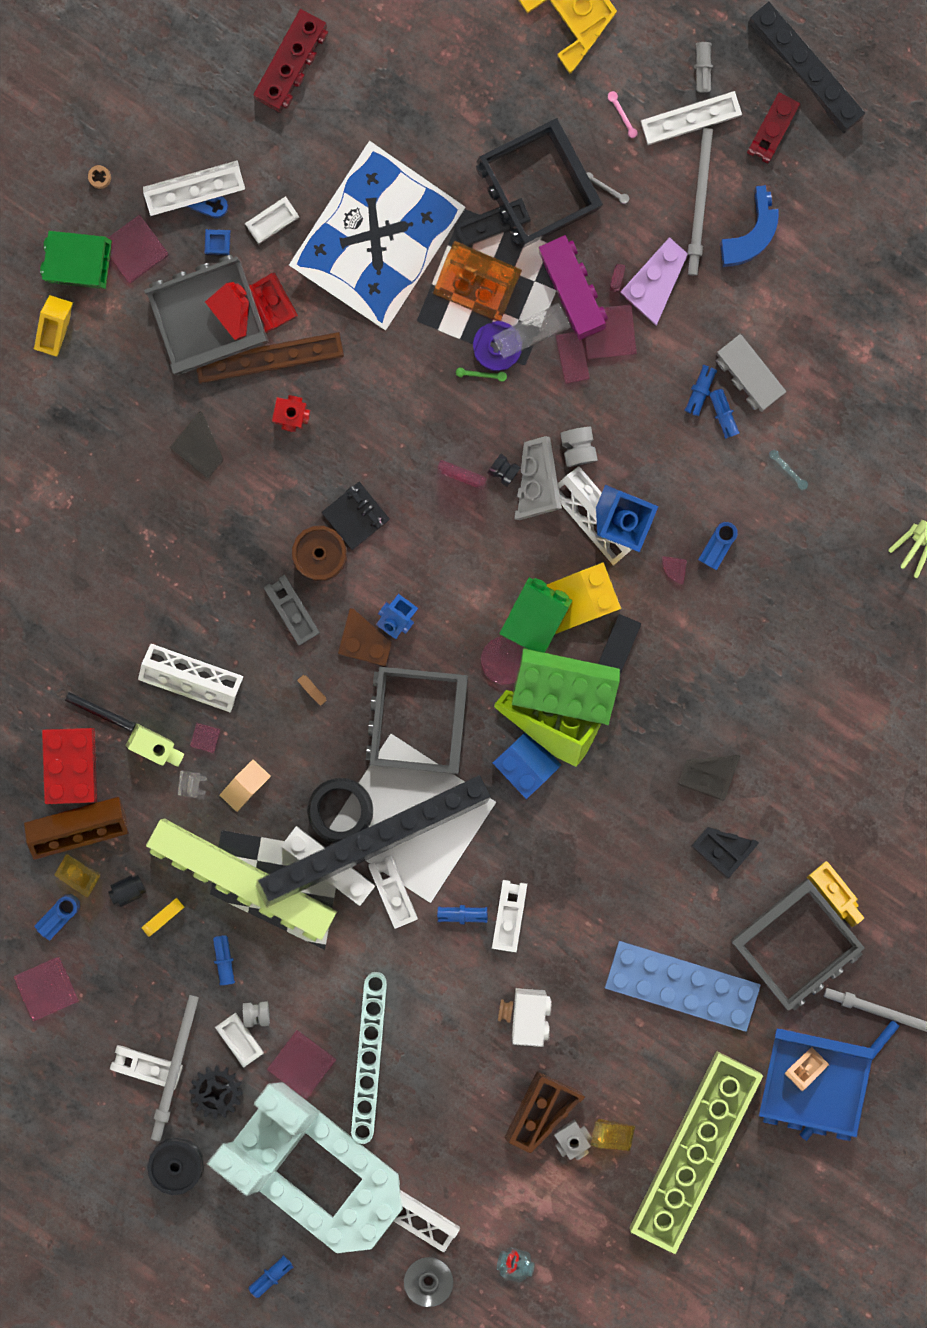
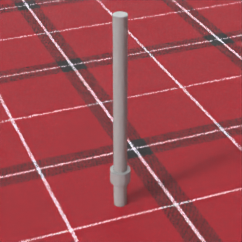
M703 128L692 240L691 244L688 245L687 254L690 255L688 275H698L699 258L703 252L701 238L713 133L711 128Z
M829 988L825 989L823 997L840 1002L841 1006L850 1009L855 1007L927 1032V1021L856 998L855 994L849 992L841 993Z
M189 995L160 1106L155 1111L154 1119L156 1121L151 1136L153 1140H161L165 1122L169 1120L170 1112L168 1110L199 997Z

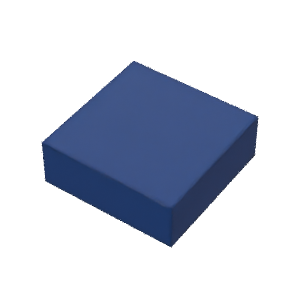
M205 229V255H230L231 231Z

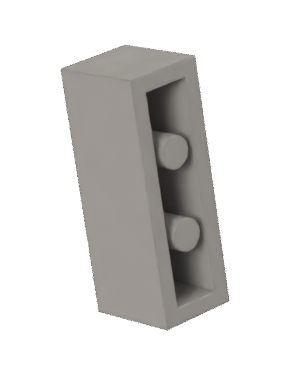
M741 334L716 353L718 357L716 360L717 364L724 372L728 370L733 376L731 379L732 383L739 391L743 389L749 396L746 400L754 410L759 409L762 412L786 393V390Z

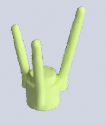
M921 520L918 525L913 524L910 530L888 550L892 553L914 534L912 538L916 543L904 559L901 568L904 569L920 545L925 546L914 574L915 578L919 577L927 558V522Z

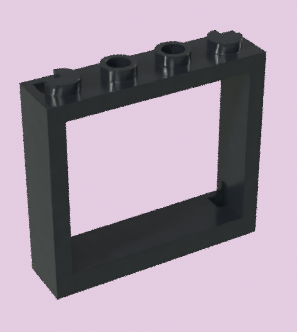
M557 118L479 156L477 160L476 170L482 179H486L489 185L487 190L493 201L497 200L500 206L499 213L505 223H509L512 229L510 231L511 236L516 244H520L522 249L598 211L603 205ZM549 135L586 207L527 236L489 164Z

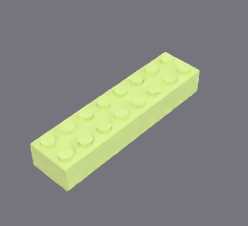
M165 818L159 821L146 845L151 848L150 854L160 859L167 857L173 860L171 865L182 871L187 868L195 872L193 875L195 878L205 883L209 880L216 883L215 888L227 895L233 892L238 895L237 900L247 906L252 905V903L259 906L260 913L270 918L274 915L281 918L282 921L280 923L292 930L295 927L300 928L304 931L302 935L312 941H316L317 938L323 939L337 913L336 910L303 892L296 893L266 908L256 883L258 879L269 874Z
M716 1051L631 1223V1233L676 1254L763 1077L760 1072Z

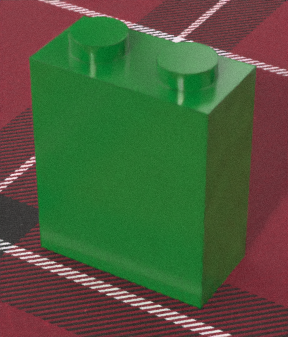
M48 231V237L44 240L45 260L41 263L40 267L42 280L53 284L106 289L112 240L105 236Z
M529 577L499 634L529 650L545 653L572 600L569 599L566 593L550 589L542 580Z

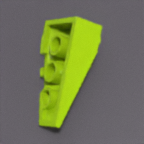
M506 690L494 707L552 755L577 767L587 754L601 723L512 705L513 691Z

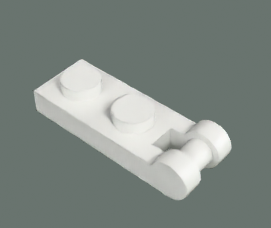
M390 855L384 858L385 861L377 864L374 862L368 866L392 924L396 929L417 920L418 917L393 857ZM389 870L391 877L382 879L380 873Z
M503 880L492 949L517 951L527 884L520 883V885L510 884V881ZM508 893L518 895L517 902L508 901Z
M117 1045L115 1050L117 1055L115 1062L111 1063L110 1070L165 1087L171 1061ZM126 1057L133 1059L131 1067L124 1065ZM183 1065L180 1066L174 1090L177 1087Z

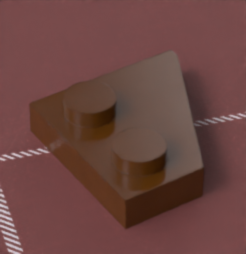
M350 608L338 654L386 666L392 642L357 611Z

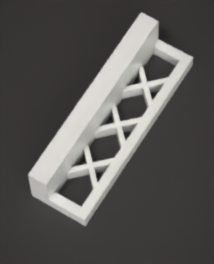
M237 160L143 187V193L150 216L241 191L245 189Z
M578 466L558 483L559 489L566 485L571 491V498H568L559 490L561 505L607 559L615 565L632 549L602 538L595 532L594 524H597L596 506L602 493ZM578 505L584 506L587 510V517L582 516L578 512ZM610 543H615L622 551L618 556L610 549Z
M150 644L141 664L138 680L231 713L243 676ZM152 654L162 656L165 661L157 662L150 658ZM182 663L188 669L179 670L175 667V664ZM198 672H207L211 677L207 679L202 678L198 675ZM227 679L235 682L233 688L224 686L221 681Z
M400 1190L402 1206L406 1208L407 1215L396 1217L394 1222L440 1251L445 1252L452 1239L456 1237L460 1227ZM419 1216L426 1220L428 1228L417 1230L412 1225L411 1217ZM408 1218L409 1224L401 1219ZM440 1229L449 1235L443 1245L433 1239L432 1230ZM429 1231L430 1237L422 1232Z

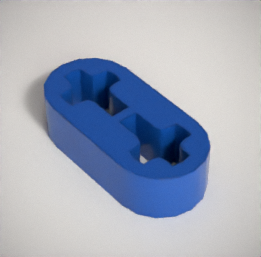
M222 196L206 200L203 203L198 202L187 206L192 210L213 218H222L228 211L227 201ZM219 200L223 209L217 210L214 213L213 207L207 205V202L216 203Z

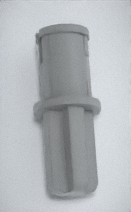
M699 42L696 44V65H694V69H696V90L701 93L710 92L711 69H713V65L711 64L712 43Z

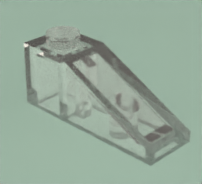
M558 303L494 335L493 338L503 358H506L540 343L571 326Z

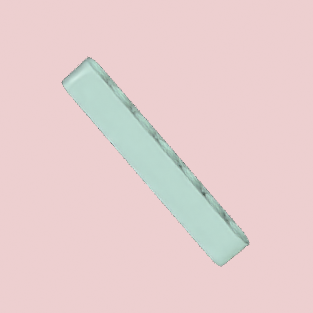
M372 972L366 977L363 991L351 1129L353 1140L360 1144H366L372 1139L375 1126L387 980L379 972ZM373 977L380 978L383 983L382 988L372 990L369 986V980ZM377 1002L380 1005V1012L376 1015L368 1013L366 1008L368 1003ZM372 1026L378 1030V1036L375 1039H368L365 1036L364 1030L367 1027ZM366 1051H371L376 1055V1061L372 1064H367L363 1061L362 1055ZM364 1076H370L374 1080V1085L371 1088H364L360 1084V1079ZM361 1101H368L372 1105V1109L368 1113H362L358 1109V1104ZM364 1125L368 1127L370 1134L364 1138L359 1137L356 1134V1128Z

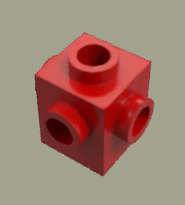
M288 395V399L277 397L272 422L282 425V430L296 432V428L302 429L303 424H308L310 410L306 409L307 404L302 402L303 398ZM290 411H296V415L294 417L288 416V413Z

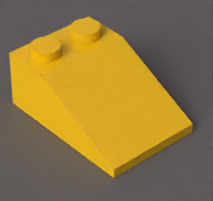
M604 562L547 584V587L554 591L560 590L566 593L569 599L572 600L555 634L621 609Z

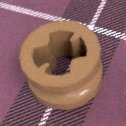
M98 165L90 169L88 180L93 187L104 189L110 184L111 175L107 168ZM97 171L100 174L106 173V176H103L104 182L93 181V178H96L94 174Z
M501 999L498 1021L505 1019L507 1023H510L513 1001L506 1003Z

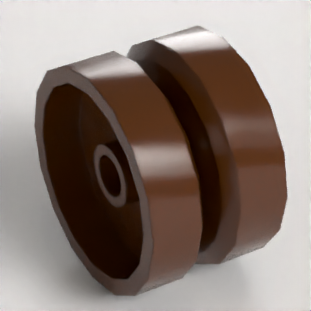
M312 526L303 530L296 537L292 547V559L296 568L305 577L315 581H326L336 577L344 568L347 560V548L342 537L335 530L326 526ZM321 548L324 550V555L318 558L316 557L315 550H320Z

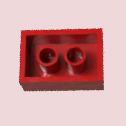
M95 728L42 730L45 804L97 802Z

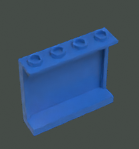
M777 1028L759 1116L764 1117V1123L778 1125V1121L788 1123L787 1128L802 1131V1127L806 1126L812 1128V1133L826 1136L827 1131L837 1133L836 1138L851 1141V1137H857L875 1049ZM813 1047L829 1065L801 1091L785 1075V1072Z

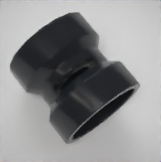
M501 453L487 473L492 477L501 478V483L508 487L521 467L516 463L510 464L507 457Z

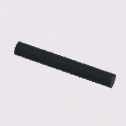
M70 692L66 696V702L130 732L133 731L136 723Z

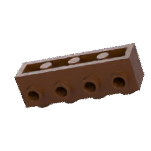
M119 797L24 823L26 842L33 860L129 834L126 814Z

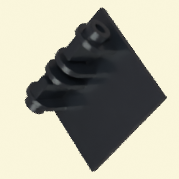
M360 481L347 489L342 496L321 512L352 550L390 520Z

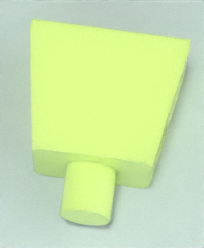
M139 724L135 725L126 743V747L129 750L162 766L167 761L178 767L184 756V753L173 748L174 743L171 740ZM156 745L163 746L161 752L156 753L153 751Z

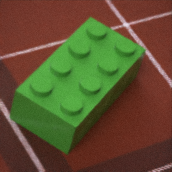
M523 648L513 690L512 705L609 725L619 685L620 669Z

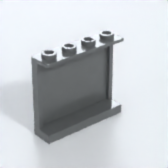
M232 255L224 256L218 259V264L212 266L209 263L197 266L195 268L196 271L193 273H177L172 276L173 280L165 283L163 280L155 281L149 284L150 288L144 290L150 300L169 354L173 374L178 376L269 343L238 257L233 258ZM230 282L241 285L246 292L245 297L249 300L246 337L236 341L205 303L223 285Z

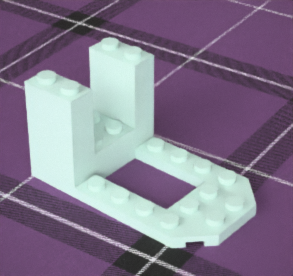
M284 1082L269 1084L254 1103L259 1108L233 1142L222 1144L208 1165L246 1196L260 1191L334 1252L343 1253L372 1249L403 1210L399 1188V1174L363 1145L354 1141L348 1133ZM305 1133L362 1178L361 1182L334 1217L277 1172L278 1168Z

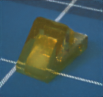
M66 854L54 875L85 897H89L100 877V872L87 867L74 857Z
M598 1119L595 1122L591 1146L630 1151L635 1126Z

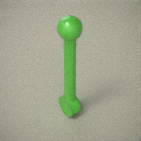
M457 368L456 370L458 377L467 375L496 378L500 382L505 381L507 378L505 372L495 374L466 371L463 368Z

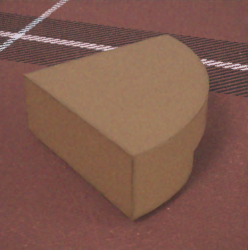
M302 675L297 680L320 706L327 701L323 693L319 691L306 675Z

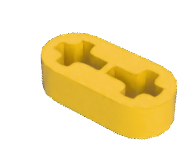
M176 898L142 927V930L150 937L184 908L183 904Z

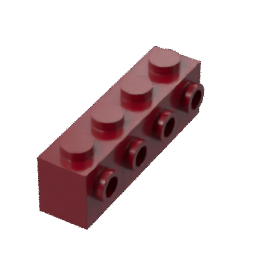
M302 9L298 11L253 94L255 100L281 113L283 108L287 109L293 99L291 93L294 87H299L305 77V74L302 72L306 65L311 66L317 55L314 50L318 43L321 45L324 43L329 31L326 30V22Z

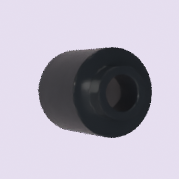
M130 875L110 885L112 890L108 891L113 904L119 903L120 907L141 898V895L146 893L139 875L134 877Z

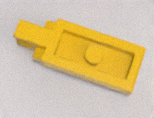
M827 861L806 877L841 920L845 919L853 927L864 919L857 910L858 904L856 900L858 899Z

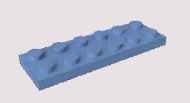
M619 941L605 988L746 1032L761 984Z

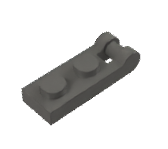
M284 574L278 578V582L273 585L269 583L264 589L300 646L320 634ZM285 589L288 595L279 599L277 593Z

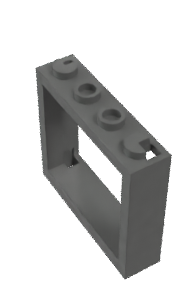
M379 667V672H374L373 686L377 687V696H372L370 711H375L374 721H369L368 735L372 736V746L367 745L366 760H370V765L458 774L468 675ZM386 676L457 682L449 765L378 759Z
M807 878L730 940L788 1011L790 1009L795 1011L799 1006L801 1007L806 1002L804 998L810 993L815 995L825 986L823 984L824 981L829 977L833 980L844 971L842 967L849 961L851 964L856 962L863 955L861 951L865 949ZM809 893L852 946L787 998L744 944L804 895Z

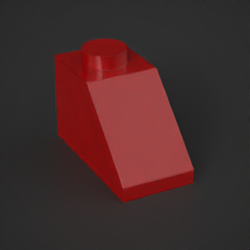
M230 282L223 285L205 303L236 341L246 337L249 300L245 297L246 292L241 285Z

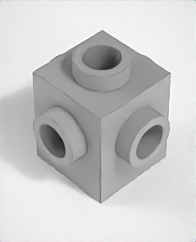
M575 1119L554 1132V1136L558 1140L555 1146L562 1157L567 1155L570 1160L574 1157L576 1160H579L589 1153L588 1148L591 1147L589 1140L592 1137L585 1126L579 1127ZM571 1139L578 1140L576 1144L569 1143Z

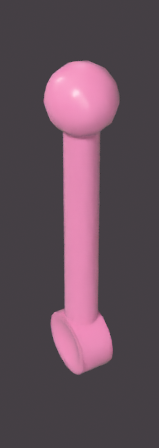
M610 92L608 100L614 103L629 130V137H636L638 132L631 126L617 100V93Z

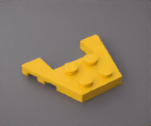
M547 0L518 1L528 14ZM550 0L577 39V41L557 54L569 74L574 71L617 13L610 0Z

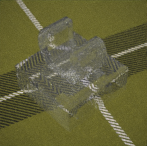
M180 771L178 795L197 798L198 795L206 794L205 790H199L198 788L199 782L207 781V778L200 776V773Z

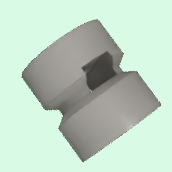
M582 427L560 433L562 446L567 448V451L564 453L567 467L598 461L596 449L591 446V442L594 440L591 427Z

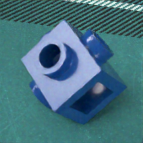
M398 594L391 604L386 602L378 614L382 617L376 625L396 639L401 632L406 634L412 627L414 621L411 618L418 608Z

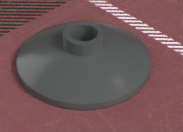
M425 1257L418 1259L409 1266L405 1273V1291L408 1297L420 1306L434 1307L440 1305L450 1296L453 1289L451 1270L443 1261L437 1258ZM428 1276L434 1280L431 1285H427L424 1282V1279Z

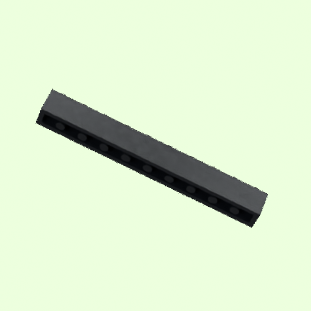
M478 775L258 879L256 887L267 908L486 804L491 796L481 776Z

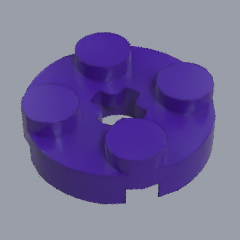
M502 321L491 322L477 331L473 341L474 356L488 370H508L518 361L521 355L522 341L517 330L512 325ZM501 340V345L505 347L504 350H499L498 353L493 352L494 348L490 344Z

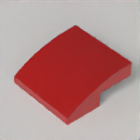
M271 273L256 283L249 285L266 333L298 316L275 273Z

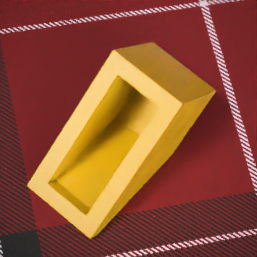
M49 295L40 312L34 350L58 356L70 321L73 302Z

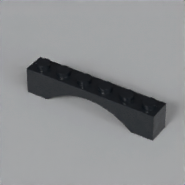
M767 2L750 17L748 24L796 72L843 134L865 115L864 110L770 2Z

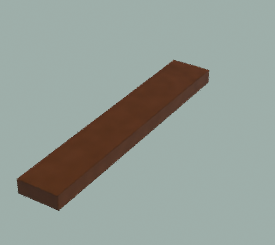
M340 332L256 347L197 368L199 383L344 357Z

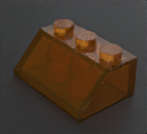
M454 241L445 259L433 294L495 321H501L522 270Z

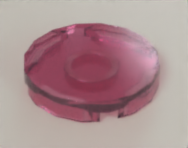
M504 636L491 640L484 647L481 655V666L485 675L491 681L501 685L515 683L523 648H526Z

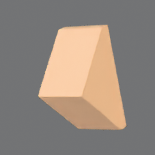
M252 760L229 783L220 796L238 812L271 776L256 761Z
M811 1047L785 1072V1075L803 1091L829 1064Z

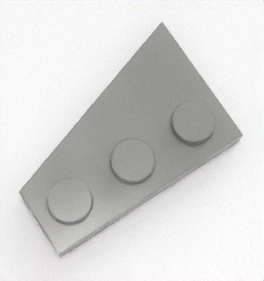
M544 436L524 442L520 471L522 473L521 488H518L519 506L518 511H515V520H522L562 509L550 437Z

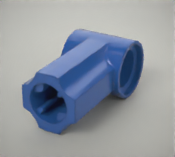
M729 522L718 524L698 560L717 570L732 543L737 538L736 527ZM723 526H728L732 529L733 534L729 540H723L719 536V531Z
M72 894L64 895L34 927L43 937L50 941L79 911V899ZM65 900L73 904L74 908L70 913L62 909V902Z

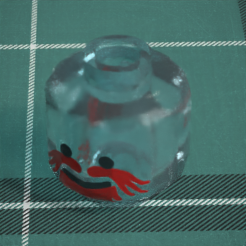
M509 1247L505 1252L501 1251L496 1270L500 1271L502 1278L522 1283L527 1276H532L535 1263L531 1262L529 1252Z

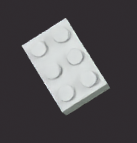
M516 988L512 1030L513 1044L543 1046V1040H548L549 1023L545 1021V1015H550L551 1000L546 995L545 990Z

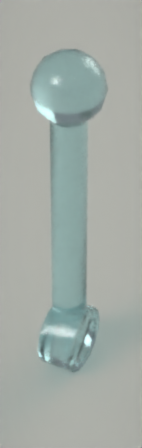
M777 450L770 451V458L776 460L795 479L800 489H806L808 482L801 480L779 457Z

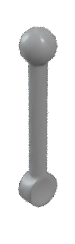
M587 172L591 182L619 198L621 204L628 203L629 196L627 194L621 195L595 179L592 173Z

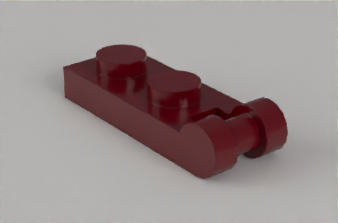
M778 92L747 153L752 156L755 154L763 158V162L769 164L800 103ZM761 140L770 144L768 150L759 146Z

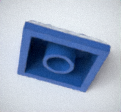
M605 485L596 506L597 535L640 552L658 506Z
M523 733L492 762L526 799L561 766L549 751L527 733Z

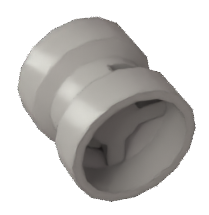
M268 1001L260 1002L258 1005L243 1003L245 1028L253 1027L254 1024H260L261 1026L270 1025Z

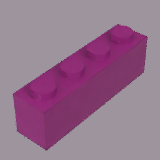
M566 235L539 246L540 257L578 340L606 329L605 321L608 320L607 314L603 306L598 307L595 301L598 298L597 292L593 284L588 285L585 279L588 273L583 262L578 264L575 257L578 251L573 240L568 242Z

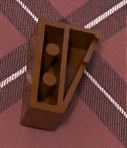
M537 1071L504 1138L508 1143L532 1153L552 1132V1129L562 1119H565L569 1112L585 1096L580 1091Z

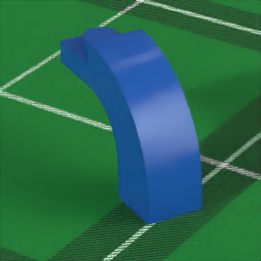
M766 185L756 186L754 189L757 213L754 229L743 237L721 240L723 267L741 265L751 261L762 253L774 236L779 214L778 209L768 210V207L772 206L771 192L766 191Z

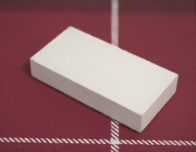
M285 196L246 222L245 225L260 245L300 217Z
M234 1013L215 1027L243 1068L264 1053L249 1030L244 1027V1023L237 1013Z

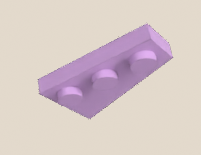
M669 237L622 289L620 294L652 323L657 325L688 253Z

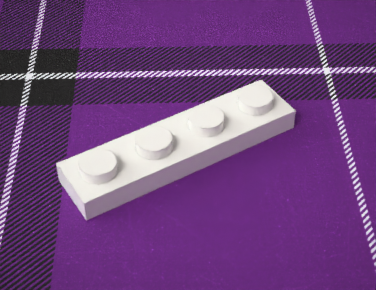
M735 91L641 120V126L647 145H651L740 117L742 113Z

